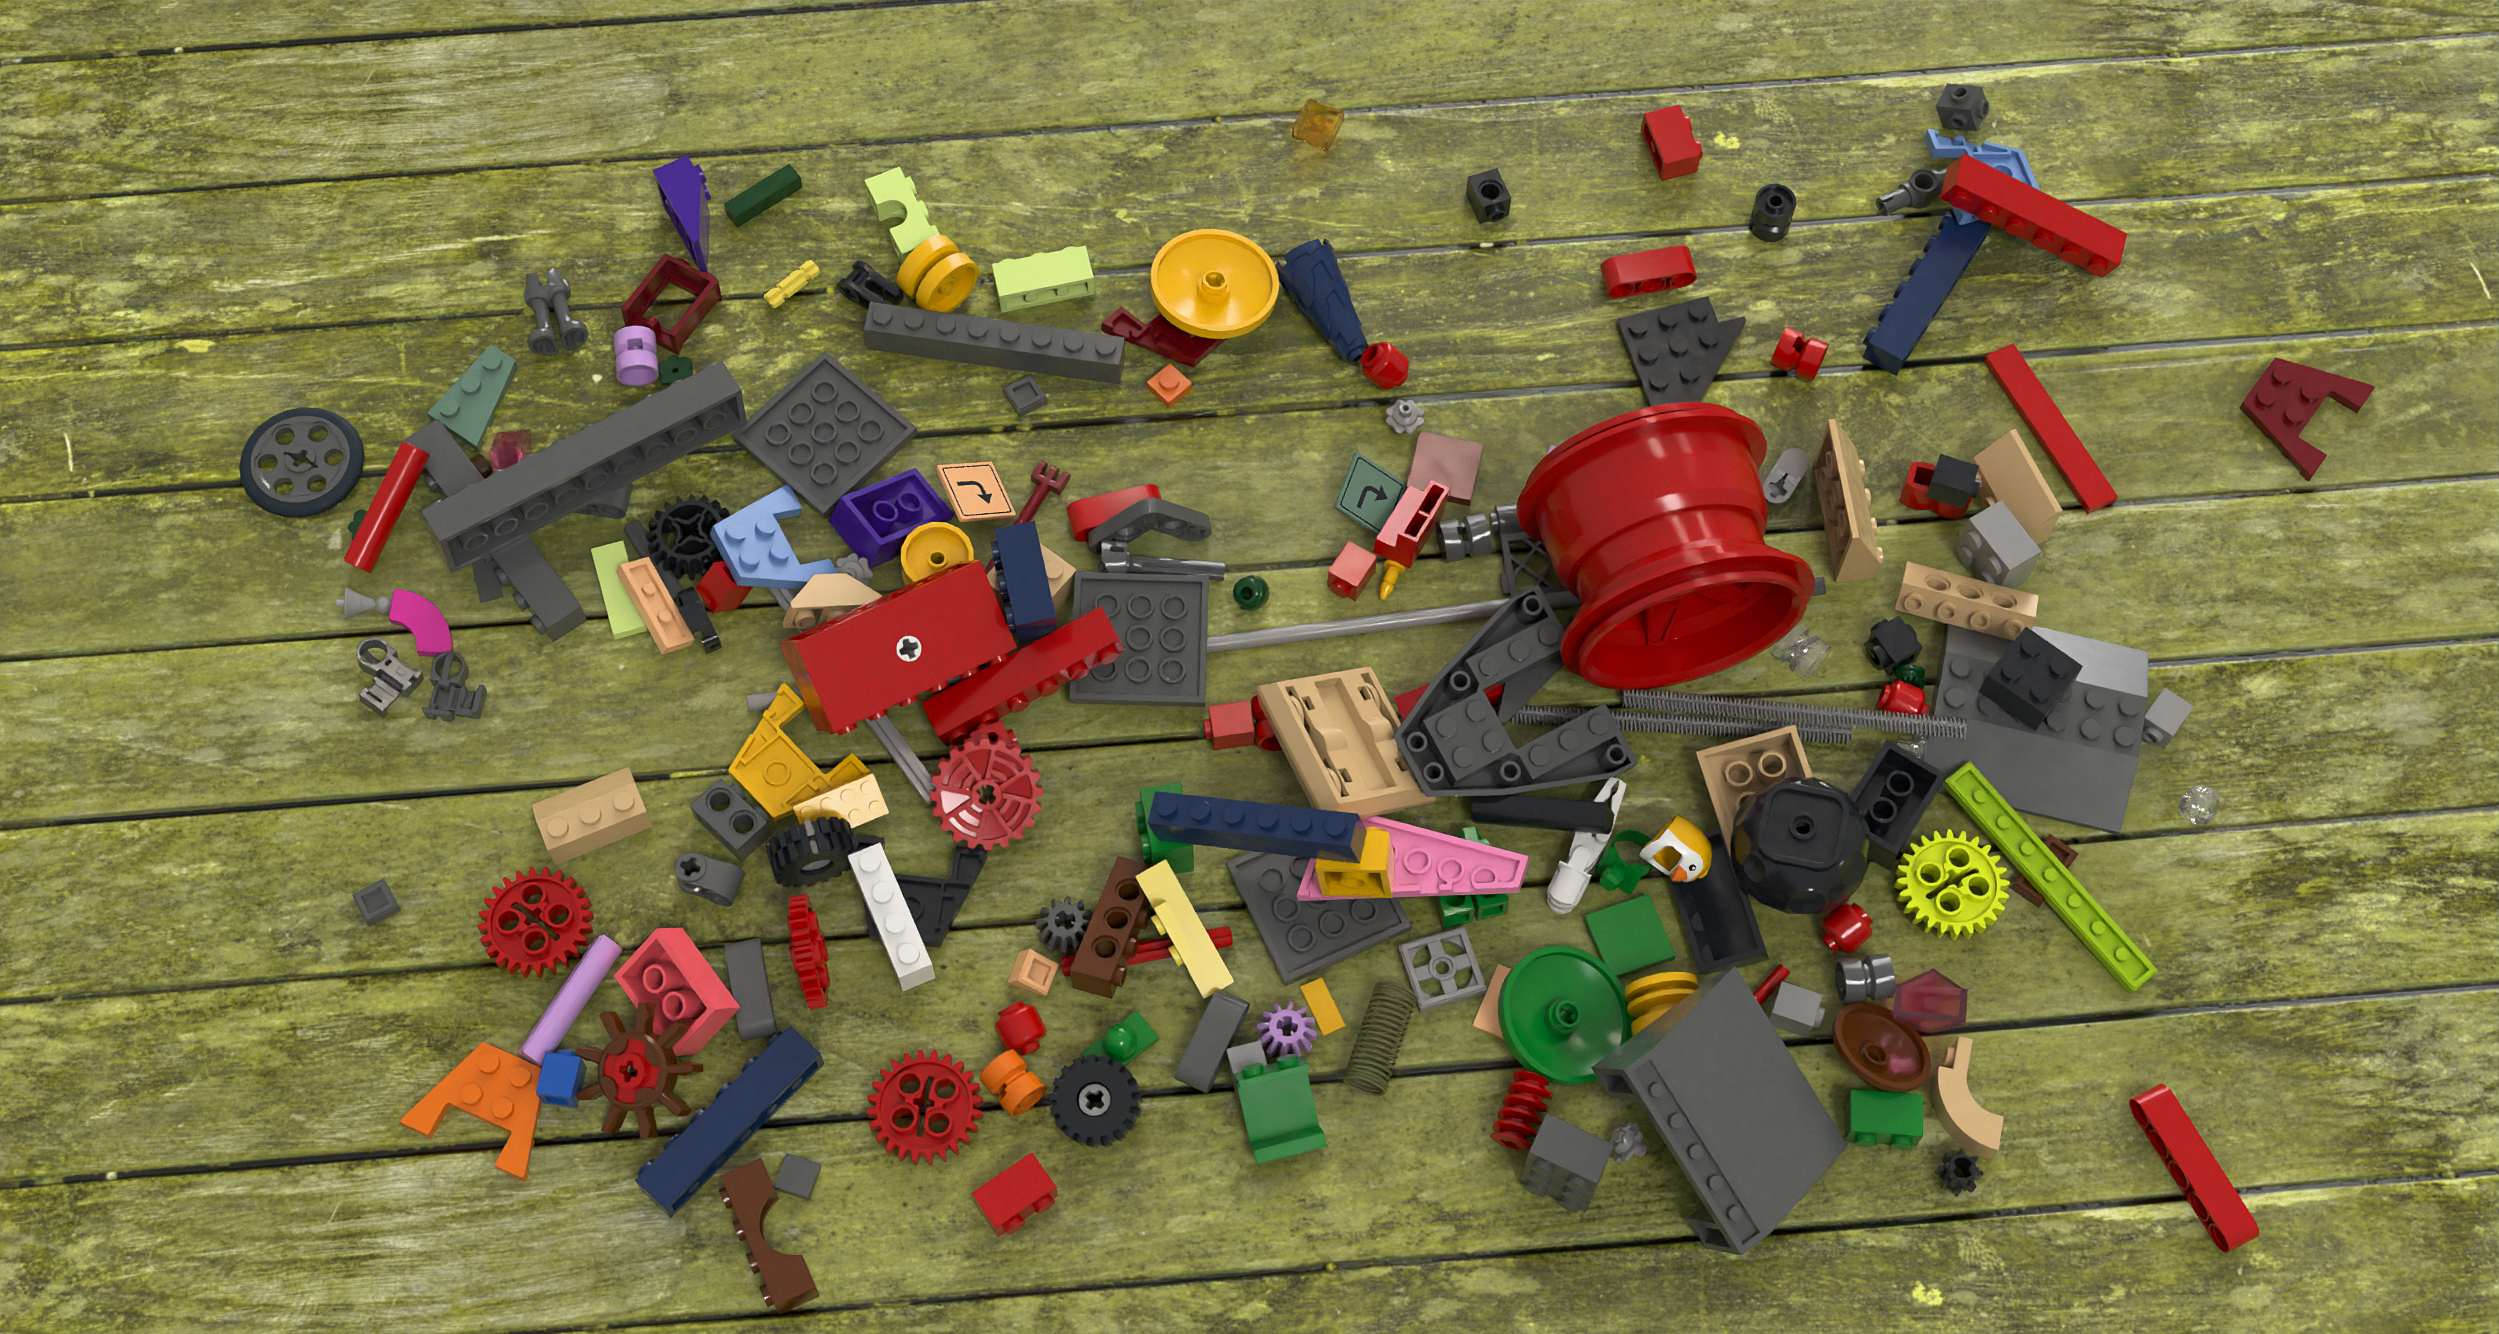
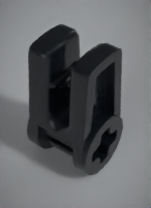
M860 260L853 264V271L846 279L842 278L837 283V288L844 297L867 310L869 309L870 302L888 304L884 301L887 299L891 303L899 305L904 297L903 291L877 273L870 265ZM873 292L879 294V295L882 296L883 298L878 297V296L875 295Z

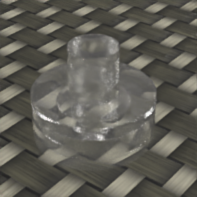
M1915 732L1911 742L1898 739L1897 746L1924 761L1928 735L1916 734Z

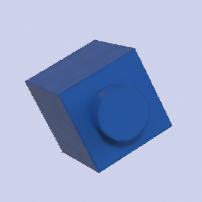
M558 1050L557 1053H545L536 1089V1094L542 1103L571 1108L578 1107L579 1101L576 1093L582 1090L587 1067L582 1058L575 1054L576 1052Z

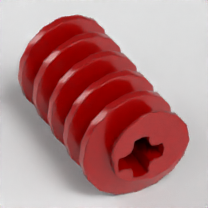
M1516 1070L1512 1077L1514 1082L1508 1086L1507 1091L1509 1094L1504 1096L1502 1102L1504 1107L1498 1111L1497 1116L1499 1120L1494 1122L1492 1127L1494 1133L1490 1134V1137L1495 1142L1510 1149L1530 1151L1532 1144L1525 1139L1526 1137L1536 1138L1538 1133L1530 1126L1531 1124L1542 1125L1543 1119L1535 1113L1536 1111L1547 1112L1548 1106L1541 1102V1099L1552 1100L1553 1094L1546 1089V1086L1550 1083L1543 1076L1526 1070Z

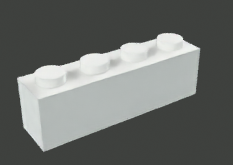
M881 843L848 855L852 873L902 991L935 979L933 965Z

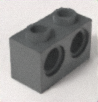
M720 778L695 800L690 807L695 819L742 863L772 835L768 825L770 818L759 806L756 805L752 808L744 801L747 797L737 785L732 783L729 786ZM720 803L730 804L724 811L714 810ZM743 825L753 826L752 830L748 833L741 834L737 832Z

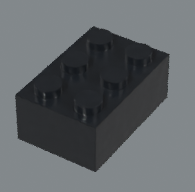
M1889 740L1885 741L1850 796L1861 811L1869 827L1870 859L1888 870L1947 774Z

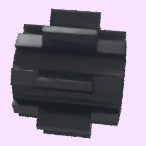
M1960 1149L1956 1156L1954 1153L1950 1155L1946 1152L1941 1158L1944 1165L1938 1166L1935 1170V1174L1939 1175V1178H1942L1943 1181L1940 1188L1951 1189L1955 1197H1958L1962 1189L1964 1192L1967 1190L1972 1193L1977 1187L1974 1181L1980 1179L1983 1175V1172L1975 1165L1978 1157L1972 1156L1970 1158L1963 1149ZM1956 1167L1965 1173L1962 1178L1954 1174L1953 1171Z

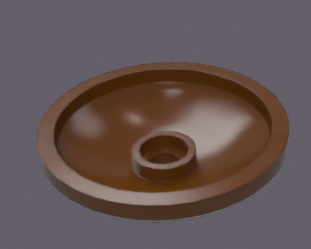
M1860 1002L1846 1006L1836 1016L1832 1026V1037L1836 1050L1845 1065L1858 1078L1875 1088L1897 1093L1913 1091L1920 1087L1927 1079L1931 1070V1058L1928 1048L1914 1027L1897 1013L1880 1005Z

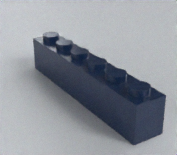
M1948 212L1945 214L1938 227L1941 232L1937 237L1932 235L1924 247L1923 252L1926 255L1922 260L1917 258L1908 273L1911 278L1908 282L1901 281L1893 295V298L1896 299L1892 306L1888 303L1886 304L1878 318V321L1881 322L1877 329L1871 327L1864 338L1863 344L1867 346L1863 355L1865 360L1895 376L1898 375L1985 241L1991 223L1977 220L1959 225L1954 212L1953 214Z
M1155 791L1147 822L1160 841L1360 864L1367 830L1357 813Z
M791 1026L784 1032H777L769 1040L768 1048L759 1057H752L743 1066L742 1074L733 1083L728 1082L723 1085L716 1094L717 1099L707 1109L703 1107L698 1110L690 1120L691 1125L682 1134L677 1133L672 1136L664 1146L665 1151L656 1160L651 1159L647 1161L639 1170V1177L635 1181L640 1190L670 1218L824 1065L821 1053Z

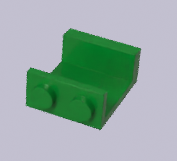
M1288 1054L1277 1058V1063L1265 1066L1262 1063H1252L1241 1068L1242 1072L1234 1073L1252 1156L1257 1164L1327 1146L1324 1132L1319 1126L1308 1078L1309 1064L1303 1056L1298 1057L1297 1054Z

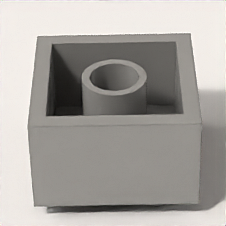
M2002 500L1969 518L1955 548L1961 562L1966 566L1969 565L1976 574L1977 580L2011 589L2027 581L2042 552Z

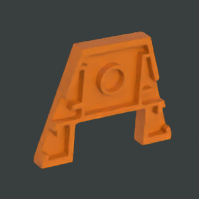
M482 1042L404 1115L400 1123L402 1126L431 1139L447 1110L453 1107L502 1129L511 1135L494 1166L496 1169L525 1182L529 1174L528 1165L532 1147L534 1148L535 1143L534 1134L537 1119L540 1118L542 1102L536 1094L542 1068Z

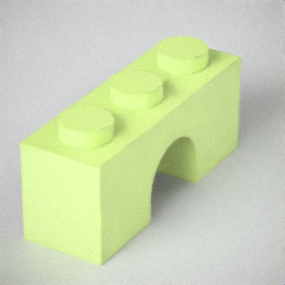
M900 167L865 180L867 197L879 221L891 217H900L905 220L902 224L889 229L892 247L901 265L919 244L930 237L940 235L935 225H929L927 221L929 218L927 208L922 200L917 202L914 196L917 194L915 185L910 176L905 178Z

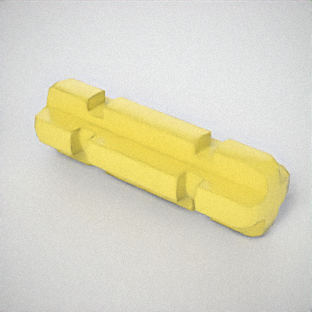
M812 260L806 261L799 267L800 270H795L776 285L777 288H772L764 294L766 303L772 309L785 302L784 298H790L808 284L807 280H813L820 274L818 266Z

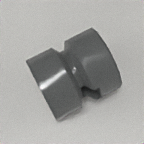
M1483 512L1464 516L1462 522H1459L1456 518L1436 522L1437 541L1444 563L1463 560L1466 554L1474 558L1492 553L1490 530ZM1459 535H1462V537H1463V540H1462V541H1460Z
M1887 953L1867 955L1863 962L1856 957L1836 959V988L1840 1001L1843 1004L1864 1001L1866 995L1872 1001L1894 997V970Z

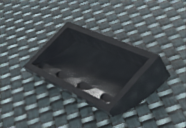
M1720 827L1704 831L1703 833L1710 841L1712 848L1711 866L1707 875L1691 882L1671 881L1670 876H1668L1700 975L1722 972L1728 966L1740 968L1769 960L1748 894L1736 879Z

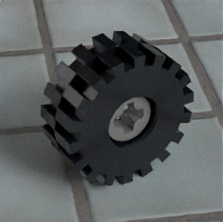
M833 816L828 820L825 817H818L816 821L808 819L804 820L803 824L797 825L795 823L790 825L788 830H780L777 832L778 836H772L769 839L770 843L766 844V851L776 883L779 885L783 884V887L793 885L794 888H801L803 884H807L808 887L815 885V882H827L831 877L837 878L842 875V871L848 872L851 870L848 855L858 852L851 825L846 819L841 818L838 820V817Z
M1093 1054L1087 1055L1085 1059L1079 1057L1072 1060L1074 1064L1069 1067L1065 1065L1060 1070L1062 1074L1059 1079L1055 1077L1052 1084L1055 1087L1053 1092H1050L1049 1100L1052 1102L1050 1110L1056 1120V1125L1066 1136L1082 1146L1087 1145L1090 1148L1104 1146L1106 1148L1113 1146L1112 1143L1115 1141L1121 1142L1126 1138L1125 1135L1129 1131L1132 1132L1134 1130L1136 1119L1140 1118L1142 1113L1140 1104L1143 1101L1137 1080L1123 1064L1108 1056L1102 1055V1057H1097ZM1099 1092H1102L1104 1095L1101 1100L1104 1106L1101 1109L1096 1106L1091 1110L1088 1109L1090 1101L1087 1097L1089 1094L1097 1095Z

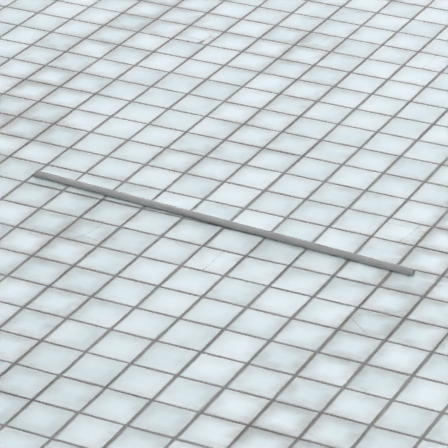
M1570 591L1544 594L1552 609L1581 606L1579 598L1575 597ZM1510 598L1208 636L1207 653L1489 618ZM987 664V665H980V666H977V667H978L979 672H980V671H982L983 669H985V668H987V667H989V666H991V665H990V664ZM958 676L947 681L949 686H954L969 677L960 679ZM791 689L804 702L800 690ZM777 691L747 695L749 712L767 710L777 696Z

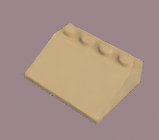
M1828 419L1812 470L1835 583L1875 579L1879 567L1883 566V551L1881 547L1876 546L1877 523L1874 517H1870L1871 494L1868 488H1864V461L1858 459L1855 445L1835 419Z
M1795 725L1696 752V757L1730 860V840L1733 822L1737 811L1744 801L1765 786L1789 777H1813ZM1800 826L1796 829L1800 834H1807L1809 832V829L1805 826Z

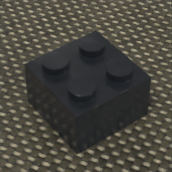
M2025 627L1987 674L1979 692L2036 731L2072 686L2083 666L2028 627Z

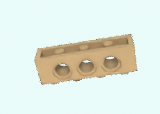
M1907 561L1894 610L2015 641L2025 627L2032 630L2039 596Z

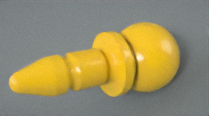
M1389 559L1384 561L1383 567L1387 570L1380 585L1381 600H1385L1390 595L1398 575L1404 574L1406 571L1405 566Z

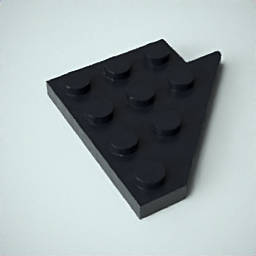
M1706 296L1618 318L1616 326L1647 406L1651 407L1678 402H1702L1743 330L1746 322L1745 316L1718 322L1709 297Z

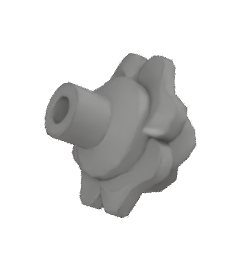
M1399 399L1392 407L1386 409V415L1388 416L1386 424L1393 427L1397 434L1406 432L1412 435L1416 428L1424 424V420L1421 418L1424 415V410L1418 408L1413 400L1404 402Z
M851 553L848 557L837 560L838 567L835 568L837 573H847L869 587L868 579L873 577V572L868 566L867 558L862 557L859 559L856 553Z
M1637 1122L1633 1124L1627 1123L1625 1126H1621L1613 1131L1612 1139L1609 1142L1614 1144L1612 1149L1614 1161L1618 1163L1620 1161L1628 1162L1632 1155L1639 1158L1645 1155L1647 1146L1641 1142L1643 1134L1640 1132V1124Z

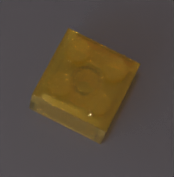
M1308 98L1292 126V138L1327 152L1344 122V111Z

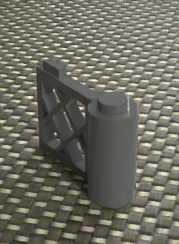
M1517 503L1495 505L1494 512L1489 513L1491 532H1497L1500 539L1505 574H1500L1502 594L1509 595L1512 598L1526 591L1516 590L1515 578L1521 570L1537 581L1534 586L1542 584L1545 587L1540 588L1543 594L1569 591L1563 585L1554 586L1545 579L1553 565L1548 553L1539 548L1543 542L1538 541L1536 545L1531 541L1537 540L1530 537L1520 526L1516 513ZM1522 543L1531 551L1521 562L1510 554L1509 544ZM1534 553L1550 563L1541 576L1526 566ZM1512 564L1518 567L1515 572H1513Z

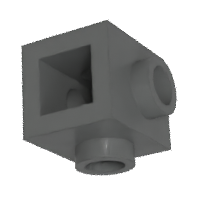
M1947 83L1936 104V109L1943 128L1977 131L1982 120L1989 113V102L1985 98L1982 86Z

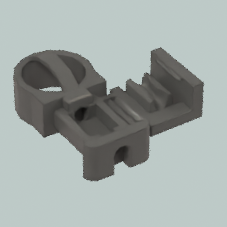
M367 638L360 642L357 647L356 656L359 667L364 672L375 677L373 679L375 682L369 690L364 688L359 693L360 702L385 718L387 716V709L400 696V690L402 697H408L421 684L424 679L423 670L420 668L416 672L400 661L397 650L389 646L381 638ZM380 648L387 653V656L383 661H379L369 653L368 649ZM362 656H363L366 660H368L371 664L365 662V661L362 659Z
M446 651L439 654L432 663V672L429 680L434 686L429 708L422 707V711L427 719L435 720L439 716L443 721L452 722L455 719L452 711H454L455 716L480 719L487 690L484 685L479 684L476 692L474 690L472 692L467 691L464 684L469 676V669L464 658L459 653ZM452 661L461 663L462 669L460 673L453 678H449ZM443 666L442 677H440L439 671Z

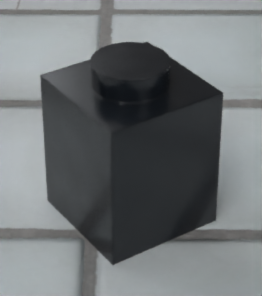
M1940 454L1933 470L1926 497L1964 509L1969 497L1975 499L1981 484V479L1976 478L1979 465Z

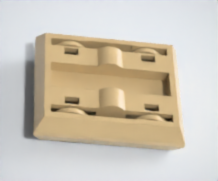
M1371 666L1260 685L1256 688L1259 704L1312 809L1357 813L1360 819L1433 803L1436 800L1435 796L1426 797L1393 737L1401 723Z

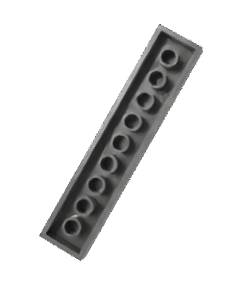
M723 361L714 365H707L700 369L698 373L684 380H677L668 388L656 394L647 395L638 403L626 409H619L613 412L610 417L596 424H589L583 427L580 432L566 439H559L553 442L550 447L536 454H529L518 463L506 469H499L488 478L476 484L464 486L458 493L444 500L434 501L421 512L435 548L452 574L598 500L610 492L746 425L747 420L741 388Z

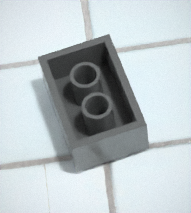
M1546 1114L1529 1151L1520 1183L1525 1184L1526 1190L1540 1197L1548 1195L1559 1200L1558 1204L1569 1211L1578 1212V1210L1586 1213L1604 1173L1614 1144Z

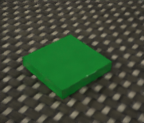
M1649 894L1584 916L1583 920L1600 960L1615 973L1618 979L1675 959L1676 955Z

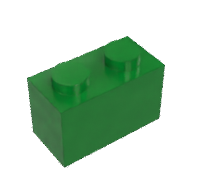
M1851 1089L1844 1100L1845 1141L1855 1142V1145L1859 1147H1874L1878 1143L1891 1144V1148L1897 1150H1908L1913 1148V1146H1917L1923 1137V1094Z

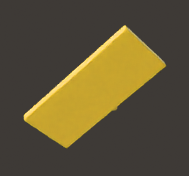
M1322 977L1300 986V990L1323 1037L1346 1027L1335 1005V1000L1332 999Z

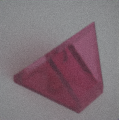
M1934 968L1901 984L1895 985L1893 1019L1928 1034L1966 1025L1968 989H1963Z

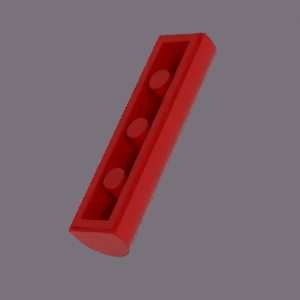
M401 443L344 557L345 562L369 574L372 573L430 454L409 443Z

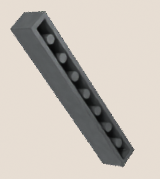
M874 302L869 304L864 326L866 345L869 350L1114 384L1121 383L1126 357L1125 337Z
M439 419L404 439L406 443L430 454L423 469L426 473L423 479L433 493L437 491L441 493L444 497L442 500L458 493L464 486L476 484L484 480ZM528 536L482 558L486 564L491 561L497 567L494 570L496 577L504 587L508 585L512 587L515 591L512 597L522 611L528 608L533 615L530 621L540 635L546 633L555 642L587 621L579 602Z

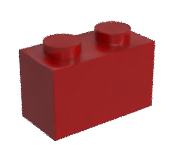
M1680 104L1644 113L1641 133L1661 181L1697 172L1699 161L1703 157V151L1700 142L1694 140L1690 118L1688 115L1684 116Z
M1031 1152L972 1193V1197L979 1211L999 1237L1005 1232L1007 1235L1018 1231L1025 1224L1024 1219L1034 1212L1041 1214L1054 1205V1199L1058 1197L1056 1185Z

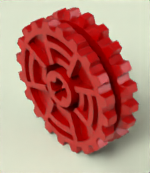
M981 735L979 742H974L971 737L964 739V747L958 748L954 745L949 749L950 757L948 759L941 757L938 762V767L941 771L933 772L931 783L936 785V787L930 789V800L937 802L932 806V812L934 817H942L940 821L941 829L944 832L951 830L954 841L958 843L962 839L967 840V847L975 849L977 844H983L984 850H992L993 844L999 843L1004 848L1009 846L1008 839L1014 837L1019 841L1024 837L1022 830L1024 827H1033L1035 819L1032 815L1041 811V802L1037 798L1043 796L1042 785L1036 784L1041 779L1038 768L1031 769L1033 759L1029 754L1024 756L1020 754L1021 746L1014 743L1009 747L1006 745L1005 738L998 737L993 742L989 740L988 735ZM983 785L984 789H986V785L993 786L992 793L994 797L989 800L988 796L987 800L980 799V791L978 789L980 786Z

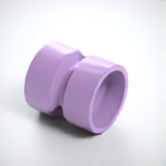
M628 326L619 329L613 337L614 353L616 355V377L618 381L629 386H643L654 382L659 376L658 358L656 356V335L654 331L644 326Z

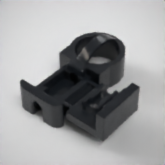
M691 586L677 592L676 603L678 610L684 617L692 635L699 631L702 632L705 639L701 641L705 653L709 654L722 648L718 634L695 588Z

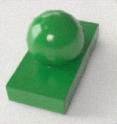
M1135 1011L1120 1024L1109 1027L1104 1036L1084 1050L1081 1055L1083 1059L1087 1058V1055L1095 1054L1097 1057L1104 1055L1127 1066L1158 1042L1159 1036L1140 1013Z

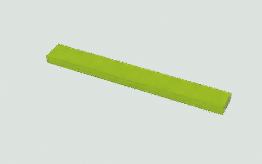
M1970 761L1943 782L1942 785L2026 877L2039 894L2044 896L2047 903L2129 994H2132L2158 972L2155 966Z

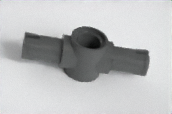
M1947 167L1938 171L1927 168L1915 170L1910 176L1909 181L1900 184L1897 190L1876 199L1878 210H1882L1881 214L1883 216H1888L1890 213L1906 206L1915 209L1928 207L1933 197L1941 194Z

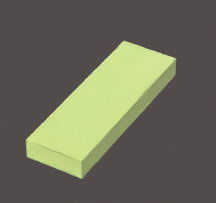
M621 540L592 548L591 552L615 640L648 631L616 573L621 564L629 562L624 541Z

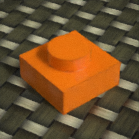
M1169 363L1147 381V389L1169 409L1192 390V383Z

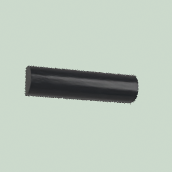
M1519 795L1473 796L1471 807L1472 819L1476 824L1606 835L1610 834L1615 816L1605 802Z

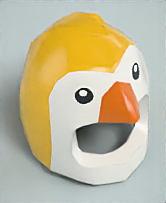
M1676 814L1655 838L1643 847L1639 855L1664 874L1670 876L1671 881L1691 882L1707 875L1711 866L1712 848L1710 841L1702 830L1690 820Z

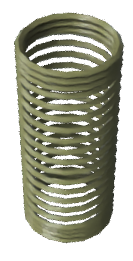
M1380 981L1375 984L1371 995L1372 998H1370L1366 1015H1364V1021H1362L1358 1038H1356V1044H1354L1350 1061H1348V1067H1346L1343 1081L1347 1086L1372 1096L1386 1094L1388 1082H1390L1389 1077L1392 1076L1391 1071L1394 1070L1393 1065L1396 1064L1395 1059H1398L1397 1054L1400 1053L1399 1048L1402 1047L1403 1036L1406 1035L1405 1031L1408 1029L1407 1025L1410 1023L1411 1013H1413V1008L1418 1000L1416 994L1409 988L1388 981ZM1389 994L1399 996V997H1401V998H1403V999H1399V998L1393 997V996H1391V995H1389Z

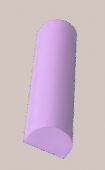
M604 934L593 940L518 1050L519 1057L542 1068L545 1053H553L622 952L619 945Z

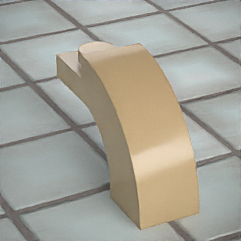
M1959 1036L1952 1047L1947 1046L1943 1058V1067L1938 1066L1932 1076L1931 1095L1934 1109L1944 1129L1959 1145L1979 1157L1991 1160L1999 1150L2004 1116L1988 1112L1973 1099L1967 1085V1071L1973 1039Z

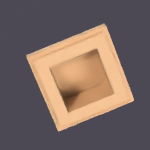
M1031 949L1021 951L1016 958L1008 978V983L1015 987L1047 996L1059 964Z

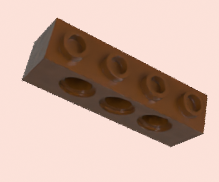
M1117 856L1070 968L1072 988L1112 999L1117 987L1124 985L1127 976L1126 964L1129 958L1135 957L1139 946V938L1137 937L1141 929L1145 930L1151 916V910L1149 909L1151 904L1135 876L1154 865ZM1128 898H1135L1134 900L1130 901L1125 900ZM1117 926H1123L1121 929H1113ZM1103 955H1112V956L1109 957V958H1102V957H1101V956H1103Z

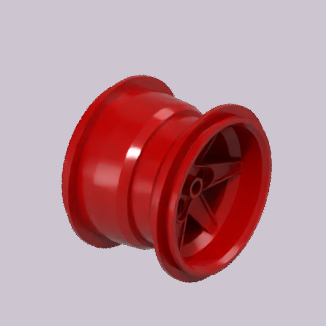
M1678 402L1651 406L1605 420L1574 435L1553 449L1533 469L1518 498L1516 513L1523 531L1530 537L1544 543L1561 584L1580 600L1581 607L1560 641L1561 657L1563 663L1570 671L1584 677L1594 685L1614 690H1644L1677 685L1715 674L1754 657L1781 640L1802 619L1807 603L1814 593L1815 577L1811 567L1800 557L1782 552L1765 544L1763 537L1768 520V507L1758 470L1766 457L1767 443L1762 429L1756 422L1736 413L1732 409L1712 403Z

